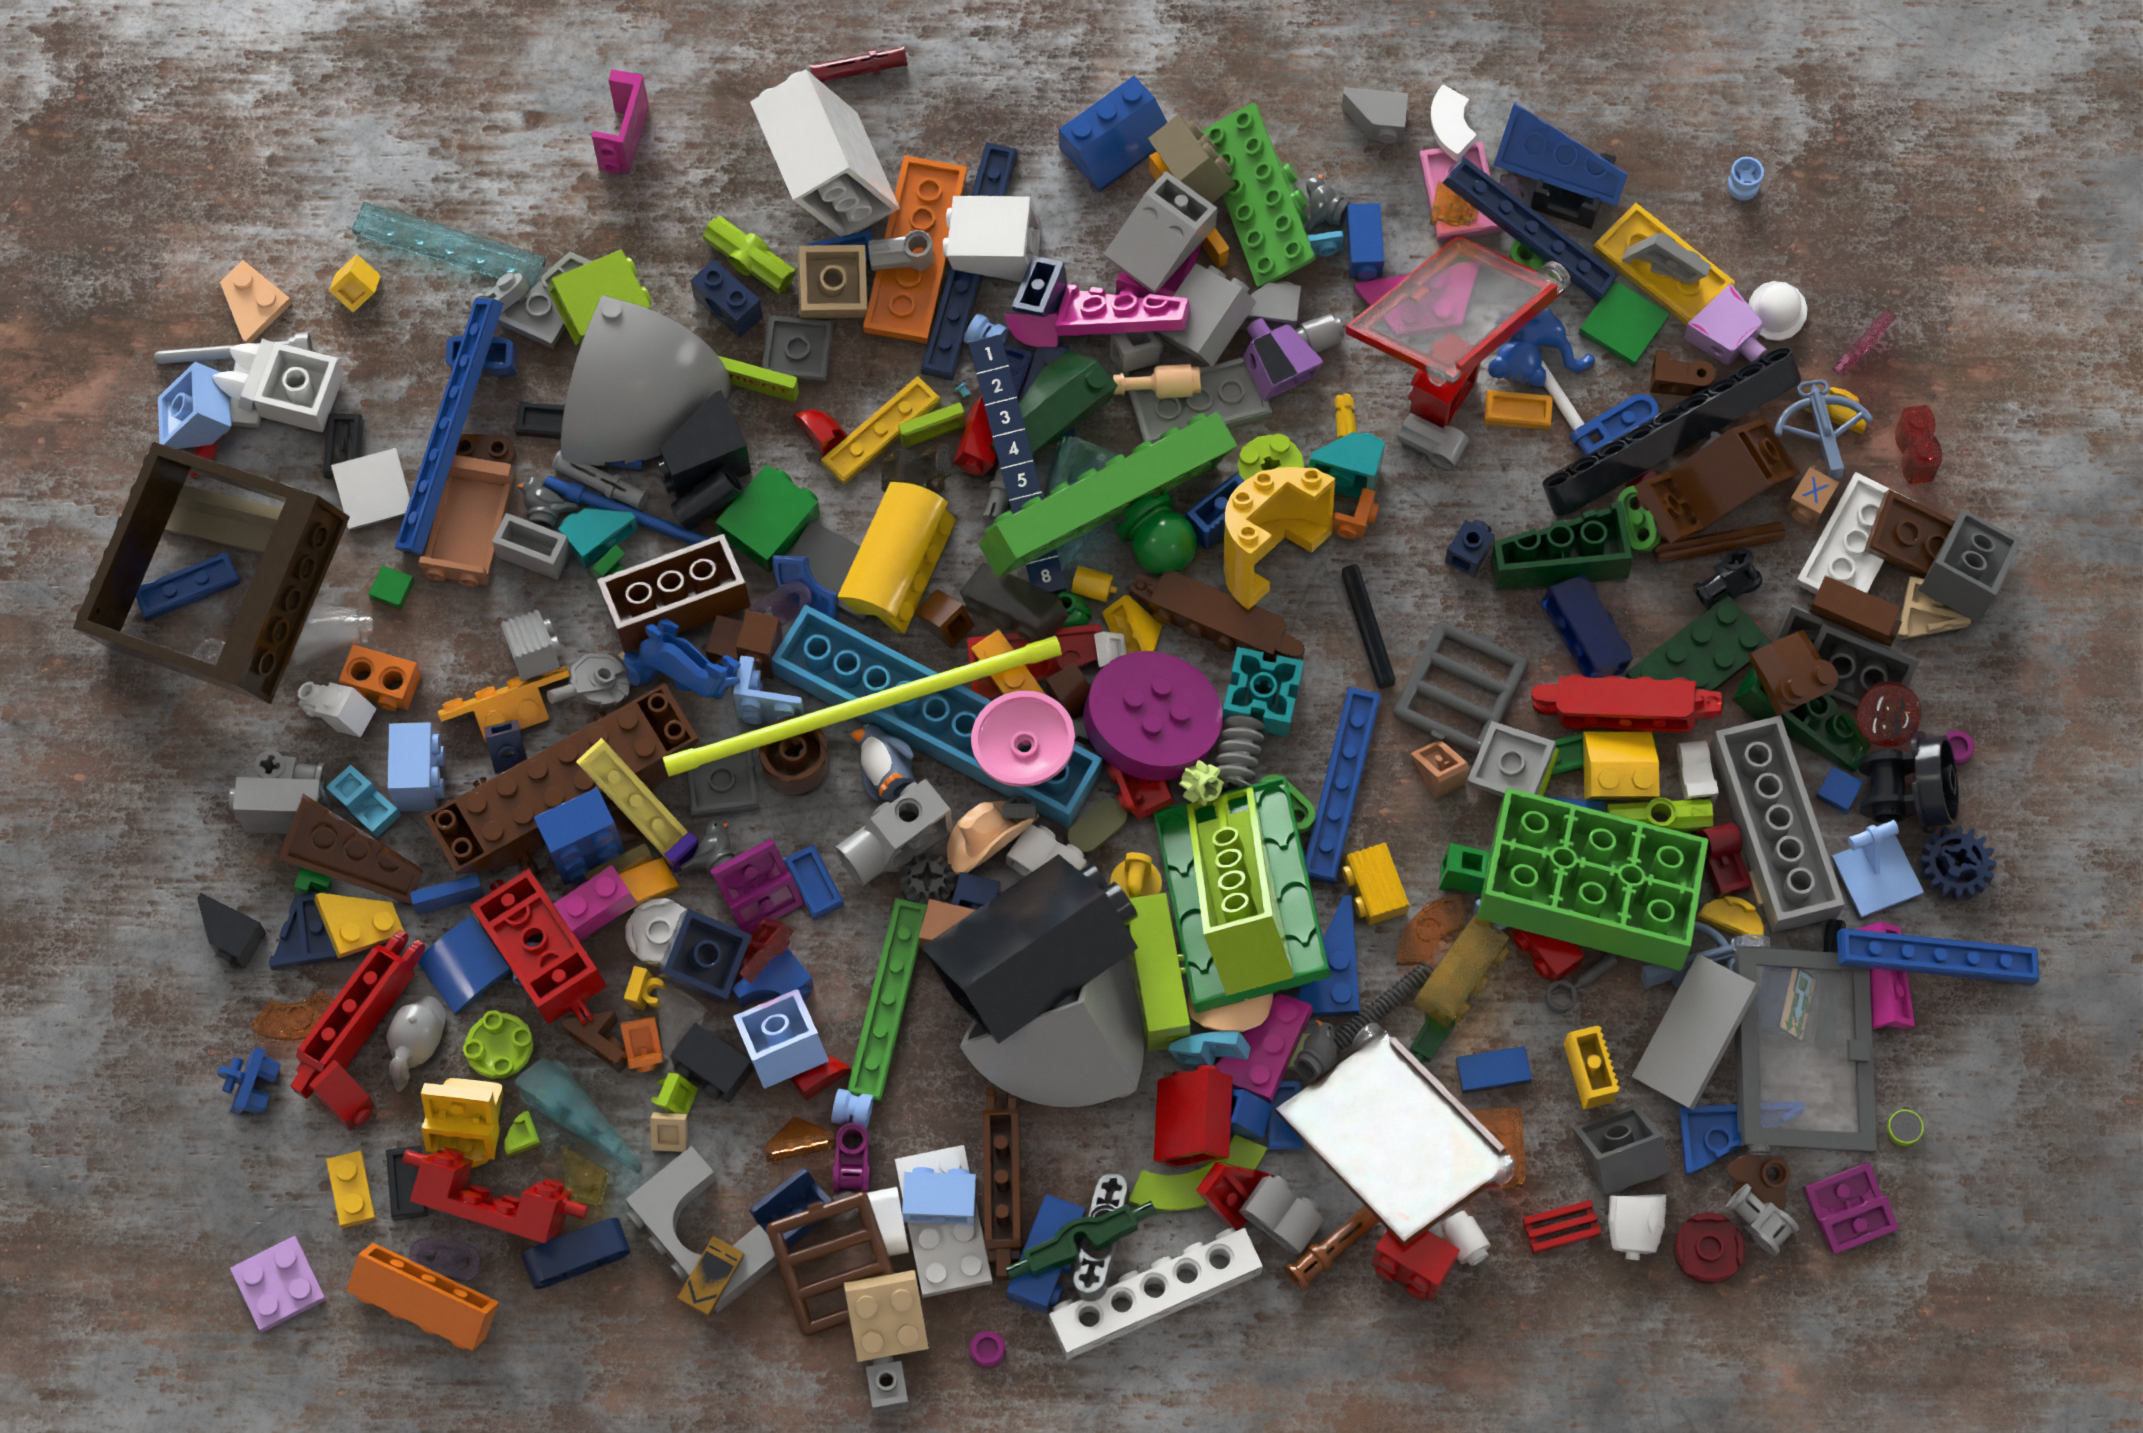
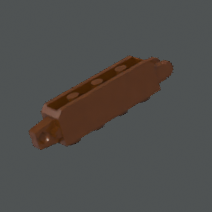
M1176 571L1163 573L1161 579L1137 573L1131 583L1129 595L1149 607V614L1161 624L1178 626L1187 635L1197 639L1201 637L1214 642L1216 647L1226 652H1231L1232 650L1236 652L1237 647L1264 652L1263 660L1268 662L1276 661L1277 655L1302 661L1304 659V645L1299 640H1296L1295 637L1286 634L1285 621L1276 614L1255 605L1248 610L1232 595Z
M986 1087V1110H983L985 1250L988 1262H996L997 1280L1010 1281L1005 1267L1012 1265V1261H1019L1023 1252L1019 1109H1017V1097L1008 1092V1109L995 1110V1104L997 1103L994 1087Z

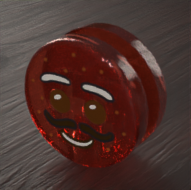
M1884 681L1871 686L1861 697L1856 713L1857 724L1864 737L1873 744L1882 747H1896L1909 741L1918 730L1922 708L1919 698L1908 686L1895 681Z

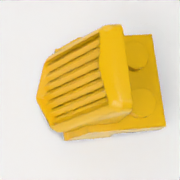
M449 1078L445 1081L444 1085L425 1083L421 1091L425 1120L421 1129L426 1152L435 1153L439 1150H444L445 1147L461 1150L465 1153L464 1157L474 1160L472 1168L487 1163L489 1159L494 1160L500 1132L498 1120L503 1100L502 1085L494 1082Z

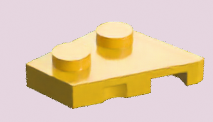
M326 893L315 895L314 901L338 959L388 943L398 930L404 931L392 902Z

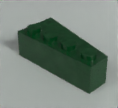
M1622 501L1612 503L1610 508L1596 512L1594 509L1584 512L1582 517L1565 522L1562 519L1553 522L1551 527L1538 531L1531 529L1494 541L1491 567L1495 590L1628 579L1633 556Z

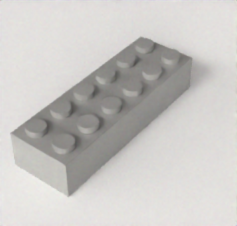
M1781 715L1715 731L1710 748L1735 823L1740 830L1743 848L1750 869L1753 872L1772 934L1838 918L1845 903Z

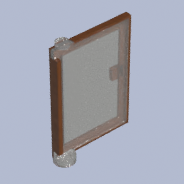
M1370 1023L1357 1033L1352 1042V1047L1356 1053L1276 1108L1277 1115L1404 1247L1493 1182L1502 1186L1514 1175L1515 1160L1506 1152V1148L1395 1037L1392 1038L1377 1023Z

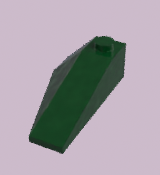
M1066 351L1045 366L1019 403L1032 457L1109 403L1118 385L1098 361ZM993 441L990 448L996 453Z
M1753 667L1746 674L1732 701L1758 721L1776 717L1777 715ZM1829 692L1781 715L1789 738L1851 772L1857 771L1859 759L1866 755L1871 746L1847 712H1842L1830 696L1833 692Z

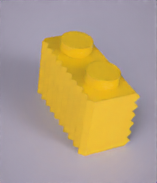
M1386 843L1347 855L1346 866L1342 867V873L1347 886H1353L1357 898H1354V905L1360 918L1365 917L1368 926L1408 914L1410 904Z
M1598 1025L1570 1032L1567 1034L1564 1042V1048L1583 1109L1613 1103L1620 1089L1617 1085L1618 1080L1615 1079L1616 1073L1613 1072L1614 1067L1611 1066L1612 1060L1608 1059L1610 1054L1607 1053L1608 1047L1605 1046L1604 1034L1601 1033L1602 1027Z

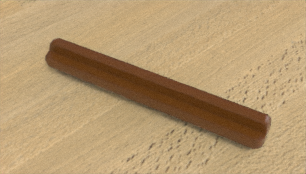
M1778 521L1685 538L1671 544L1663 542L1655 547V558L1657 562L1664 563L1783 541L1786 536L1783 523Z

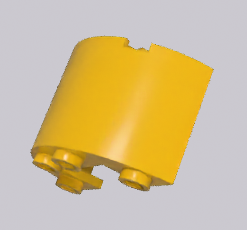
M1276 468L1256 473L1241 483L1231 494L1225 510L1223 570L1228 590L1242 606L1249 610L1270 591V581L1255 573L1254 565L1284 538L1312 553L1332 535L1334 477L1322 473L1315 468Z

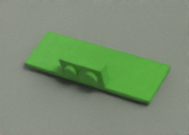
M1251 103L1202 130L1203 134L1206 133L1216 145L1217 149L1215 151L1217 154L1221 155L1233 170L1229 175L1236 185L1223 194V198L1256 285L1261 288L1268 282L1273 283L1313 262L1316 256L1303 225L1304 222L1309 220L1305 207L1308 206V201L1304 193L1297 189L1295 182L1299 179L1293 166L1290 163L1285 164L1276 155L1258 106L1255 103Z

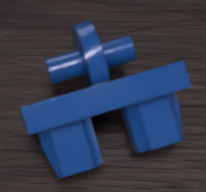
M255 1047L254 1052L250 1053L244 1072L240 1071L243 1060L236 1057L233 1058L230 1067H219L217 1075L225 1079L222 1091L231 1094L235 1083L239 1084L230 1112L238 1115L243 1110L257 1114L264 1112L269 1094L252 1089L255 1079L258 1078L273 1084L281 1066L278 1062L264 1056L266 1050Z

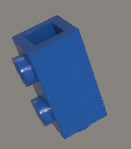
M1380 203L1347 204L1346 232L1350 277H1358L1363 280L1382 276L1384 249Z

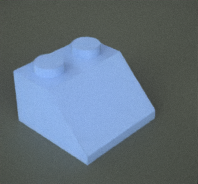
M194 362L158 397L159 444L174 449L212 445L218 438L229 431L232 425V417L230 415L231 396L223 392L212 378L214 374L220 373L219 371Z

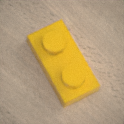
M361 1150L326 1159L340 1227L344 1229L376 1221Z

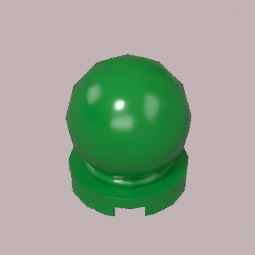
M1164 489L1160 491L1159 494L1161 496L1154 498L1152 494H1148L1133 504L1123 513L1127 519L1122 525L1115 523L1113 531L1122 542L1132 541V553L1137 563L1146 571L1156 575L1185 570L1193 560L1198 548L1197 533L1192 523L1182 514L1172 511L1175 506V500Z

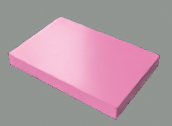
M1483 142L1474 143L1463 156L1490 176ZM1441 148L1419 151V161L1437 242L1452 240L1457 235L1465 238L1501 232V228L1443 184V181L1458 161L1451 158Z

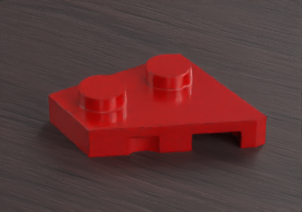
M1215 1162L1197 1187L1196 1192L1228 1228H1235L1238 1231L1242 1229L1247 1221L1239 1213L1240 1208L1262 1177L1271 1176L1274 1178V1175L1261 1170Z

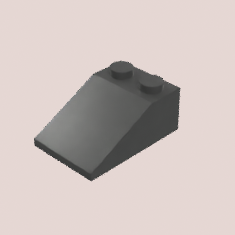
M1962 508L1930 566L1919 591L1928 595L1932 600L1939 601L1952 608L1960 615L1979 623L1997 595L2022 540Z

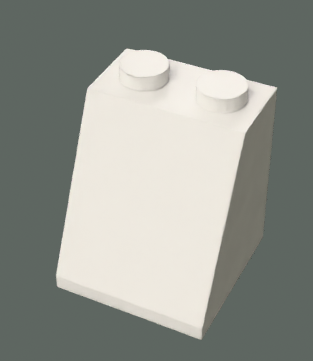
M953 196L952 208H948L946 213L949 237L943 240V255L948 258L952 269L1022 283L1033 255L1039 257L1042 224L1031 198L1017 196Z

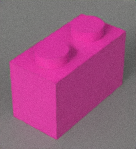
M610 865L555 902L554 905L573 934L581 942L636 905L637 901L613 865Z

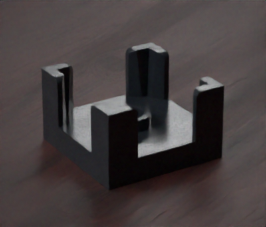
M1606 153L1600 154L1601 157L1615 165V156ZM1539 178L1534 189L1530 208L1592 229L1602 201H1600V198L1593 199L1545 183Z

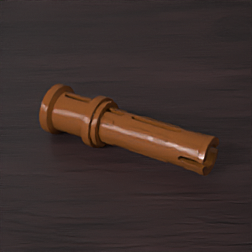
M1364 1205L1363 1208L1340 1225L1319 1245L1316 1243L1310 1244L1306 1248L1307 1252L1296 1262L1286 1264L1284 1266L1286 1275L1298 1289L1306 1291L1309 1288V1282L1321 1272H1328L1333 1265L1332 1261L1380 1221Z

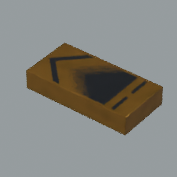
M713 1236L679 1293L677 1300L710 1317L743 1260L744 1252Z

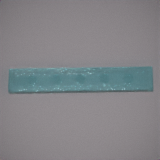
M364 201L351 228L355 235L500 279L507 273H519L524 277L529 288H533L538 283L546 264L544 256Z

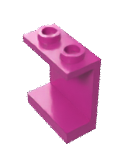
M611 69L608 81L615 112L625 114L619 136L593 131L592 141L599 168L609 173H630L649 109L643 75Z

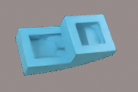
M351 764L325 787L376 839L401 816L398 809L374 788L373 784Z
M1217 1031L1192 1035L1170 1044L1168 1050L1180 1065L1198 1067L1201 1065L1213 1066L1215 1056L1247 1060L1251 1047L1240 1032Z

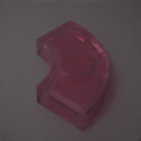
M1887 308L1843 355L1832 370L1839 376H1844L1893 323L1896 315Z

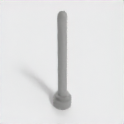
M310 332L296 333L295 337H289L288 341H276V343L313 352ZM236 345L158 351L154 354V361L158 364L230 359L233 358L230 348Z

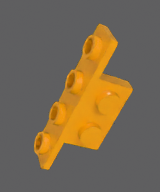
M563 666L523 682L520 676L508 680V686L495 690L494 686H490L475 692L476 697L463 702L462 698H456L442 704L444 709L437 712L440 721L443 722L474 711L484 741L486 742L484 727L518 719L521 730L549 720L538 687L567 678L570 674L567 667Z

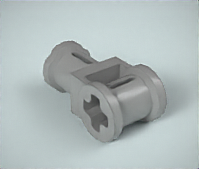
M265 751L256 758L255 771L258 778L319 779L324 787L326 764L319 762L318 765L298 763L296 757L282 756L276 751Z
M1745 1184L1730 1198L1725 1207L1730 1211L1734 1209L1747 1222L1744 1228L1752 1235L1755 1242L1766 1252L1776 1256L1780 1252V1245L1791 1233L1796 1234L1799 1226L1788 1214L1778 1209L1771 1202L1763 1204L1750 1192L1751 1187Z

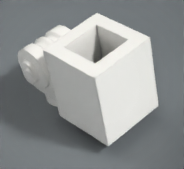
M306 682L298 690V697L301 699L298 704L307 716L311 718L321 717L337 732L357 737L362 736L377 709L358 691L348 686L330 682L327 687L325 685H315L313 682Z

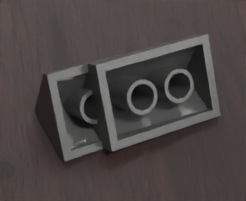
M1792 605L1781 622L1775 641L1804 629L1821 659L1830 662L1837 671V689L1832 691L1833 694L1830 696L1893 720L1900 705L1899 700L1903 698L1919 659ZM1884 695L1885 699L1882 702L1881 709L1877 712L1876 703L1879 697ZM1889 701L1896 704V710L1893 713L1885 711L1884 706Z

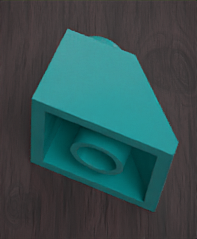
M1352 432L1313 451L1310 456L1309 468L1318 469L1320 472L1335 478L1334 494L1359 500L1363 488L1375 490L1382 466L1385 441L1380 440L1371 433L1358 434Z

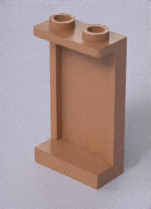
M454 455L435 513L425 556H421L418 564L422 575L437 582L449 579L458 581L467 587L488 586L496 556L492 540L507 512L515 480L511 464Z

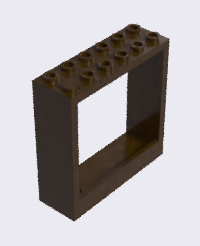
M153 442L149 452L144 457L143 466L138 478L131 487L130 496L122 514L117 520L116 529L109 545L104 550L103 559L97 573L91 580L90 589L82 607L77 613L73 629L110 649L271 704L350 516L319 495ZM189 471L285 502L216 665L121 633Z

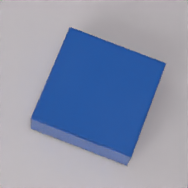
M1833 766L1816 798L1847 814L1863 781Z

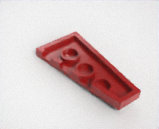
M1101 624L1003 635L1014 650L1052 636L1057 637L1062 655L1034 664H1025L1037 683L1046 681L1047 678L1073 662L1076 663L1078 668L1098 662L1094 634L1102 632ZM988 636L967 638L969 664L978 661L972 653L971 647ZM989 676L971 681L972 691L989 700L1002 696V693Z

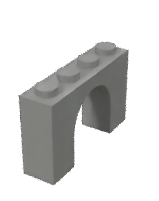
M690 1146L625 1199L629 1211L626 1213L627 1217L638 1230L643 1226L652 1236L648 1239L649 1243L660 1256L667 1253L674 1263L670 1267L683 1283L688 1280L702 1255L691 1252L680 1243L676 1235L677 1221L682 1210L717 1181L714 1171L693 1146ZM757 1225L733 1245L734 1248L744 1252L745 1256L714 1308L717 1314L778 1264L768 1234L760 1225Z

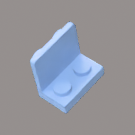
M740 656L741 666L737 672L740 683L735 685L733 692L737 718H741L749 724L759 725L762 722L773 723L787 716L800 717L804 715L801 697L762 691L763 683H760L761 671L756 670L754 658Z

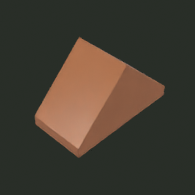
M1437 740L1410 753L1435 799L1466 784L1469 772L1468 763L1443 741Z

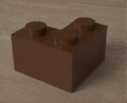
M750 610L746 611L744 621L717 615L705 651L707 660L712 664L724 667L721 661L722 657L726 654L740 662V656L753 657L756 670L761 671L760 680L764 677L773 679L771 659L783 641L780 618Z

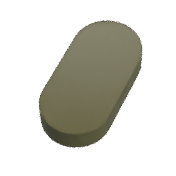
M1104 798L1097 802L1070 826L1068 830V844L1074 845L1082 851L1084 856L1095 853L1123 829L1127 821V812L1124 811L1119 800L1116 798Z

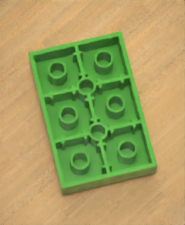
M1507 787L1497 816L1477 919L1681 971L1691 948L1708 839Z

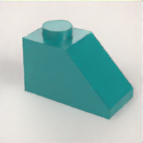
M584 508L577 514L572 513L567 516L558 528L559 533L568 537L571 553L585 569L601 559L615 544L617 546L639 530L636 517L632 512Z

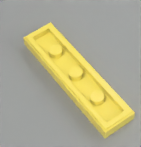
M602 738L576 761L663 856L664 853L688 833Z

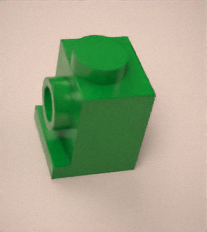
M1450 843L1441 861L1438 890L1445 891L1448 887L1480 895L1483 890L1490 852Z

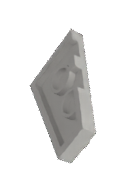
M573 252L567 253L541 276V281L526 292L510 308L500 314L497 324L554 349L566 326L547 291L549 282L553 277L592 261Z

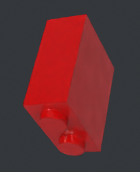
M1201 1065L1197 1067L1196 1071H1175L1170 1077L1158 1079L1153 1161L1180 1169L1229 1159L1233 1076L1219 1072V1068L1216 1066Z

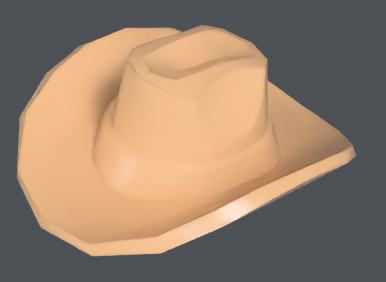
M1007 801L979 803L957 822L951 832L947 844L948 863L952 865L951 868L955 874H960V872L969 873L1026 830L1036 819L1003 818L1002 806Z
M1189 989L1187 1009L1190 1018L1204 1028L1216 1031L1244 1032L1260 1026L1266 1020L1271 1009L1273 993L1252 999L1247 998L1241 1002L1218 1008L1213 1007L1211 1010L1196 1013Z

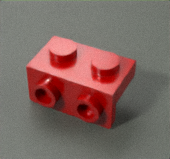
M1110 763L1106 765L1110 778L1114 783L1118 782L1121 792L1117 793V797L1125 812L1130 810L1138 820L1175 803L1167 780H1145L1128 775Z

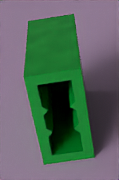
M766 464L744 489V492L718 518L716 528L718 536L724 534L729 544L770 573L773 570V556L786 555L798 541L810 520L815 522L820 516L818 498L812 491L805 487L800 489L792 483L791 477L779 468L774 470Z

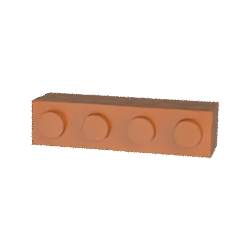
M375 1243L370 1244L358 1254L346 1289L347 1292L355 1295L363 1303L379 1306L387 1310L395 1318L406 1319L419 1325L420 1329L426 1333L440 1335L450 1340L454 1346L471 1351L486 1339L499 1304L498 1301Z

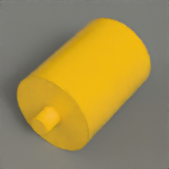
M1079 565L1074 575L1071 592L1107 603L1110 594H1116L1118 587L1113 586L1115 575Z

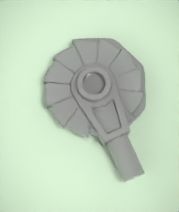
M587 653L572 665L570 669L571 680L568 685L547 691V698L551 704L573 698L574 701L585 699L586 703L600 705V708L612 705L616 707L623 699L626 700L632 684L627 678V667L615 657L608 654Z

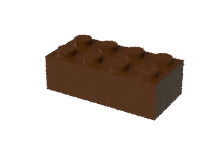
M724 534L597 579L604 605L624 653L640 648L641 642L649 638L645 627L651 624L657 627L658 622L662 619L667 618L678 625V633L714 621L717 615L725 617L751 607L745 581Z

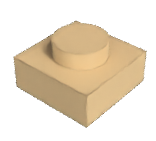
M653 1112L650 1118L651 1150L676 1152L687 1150L688 1114Z

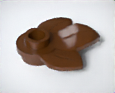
M1748 1154L1740 1156L1728 1164L1726 1172L1737 1181L1732 1190L1731 1197L1742 1186L1748 1184L1751 1187L1750 1192L1763 1204L1771 1202L1778 1209H1784L1787 1201L1784 1187L1789 1182L1790 1169L1782 1158L1767 1156L1760 1159ZM1770 1167L1776 1171V1176L1773 1180H1769L1766 1174Z

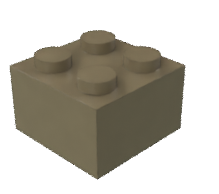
M1177 114L1148 138L1174 177L1211 204L1236 185L1229 175L1233 171L1221 155L1217 154L1215 151L1217 147L1206 133L1203 134L1193 120L1187 123Z

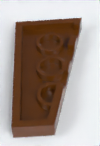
M302 794L279 853V860L409 904L412 902L410 893L416 891L423 874L422 868L305 794Z

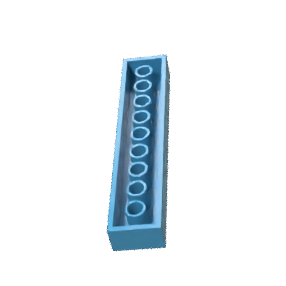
M804 605L771 659L773 675L833 706L939 674L807 605ZM962 685L856 717L867 724L873 723L879 726L887 734L906 742L909 746L1009 798L1012 795L1023 796L1027 799V803L1030 801L1036 802L1038 813L1068 829L1102 774V758L1075 744L1067 765L1056 776L1046 782L1028 787H1015L992 779L978 765L971 744V734L976 718L984 707L992 701ZM1023 746L1019 751L1028 752L1031 748Z

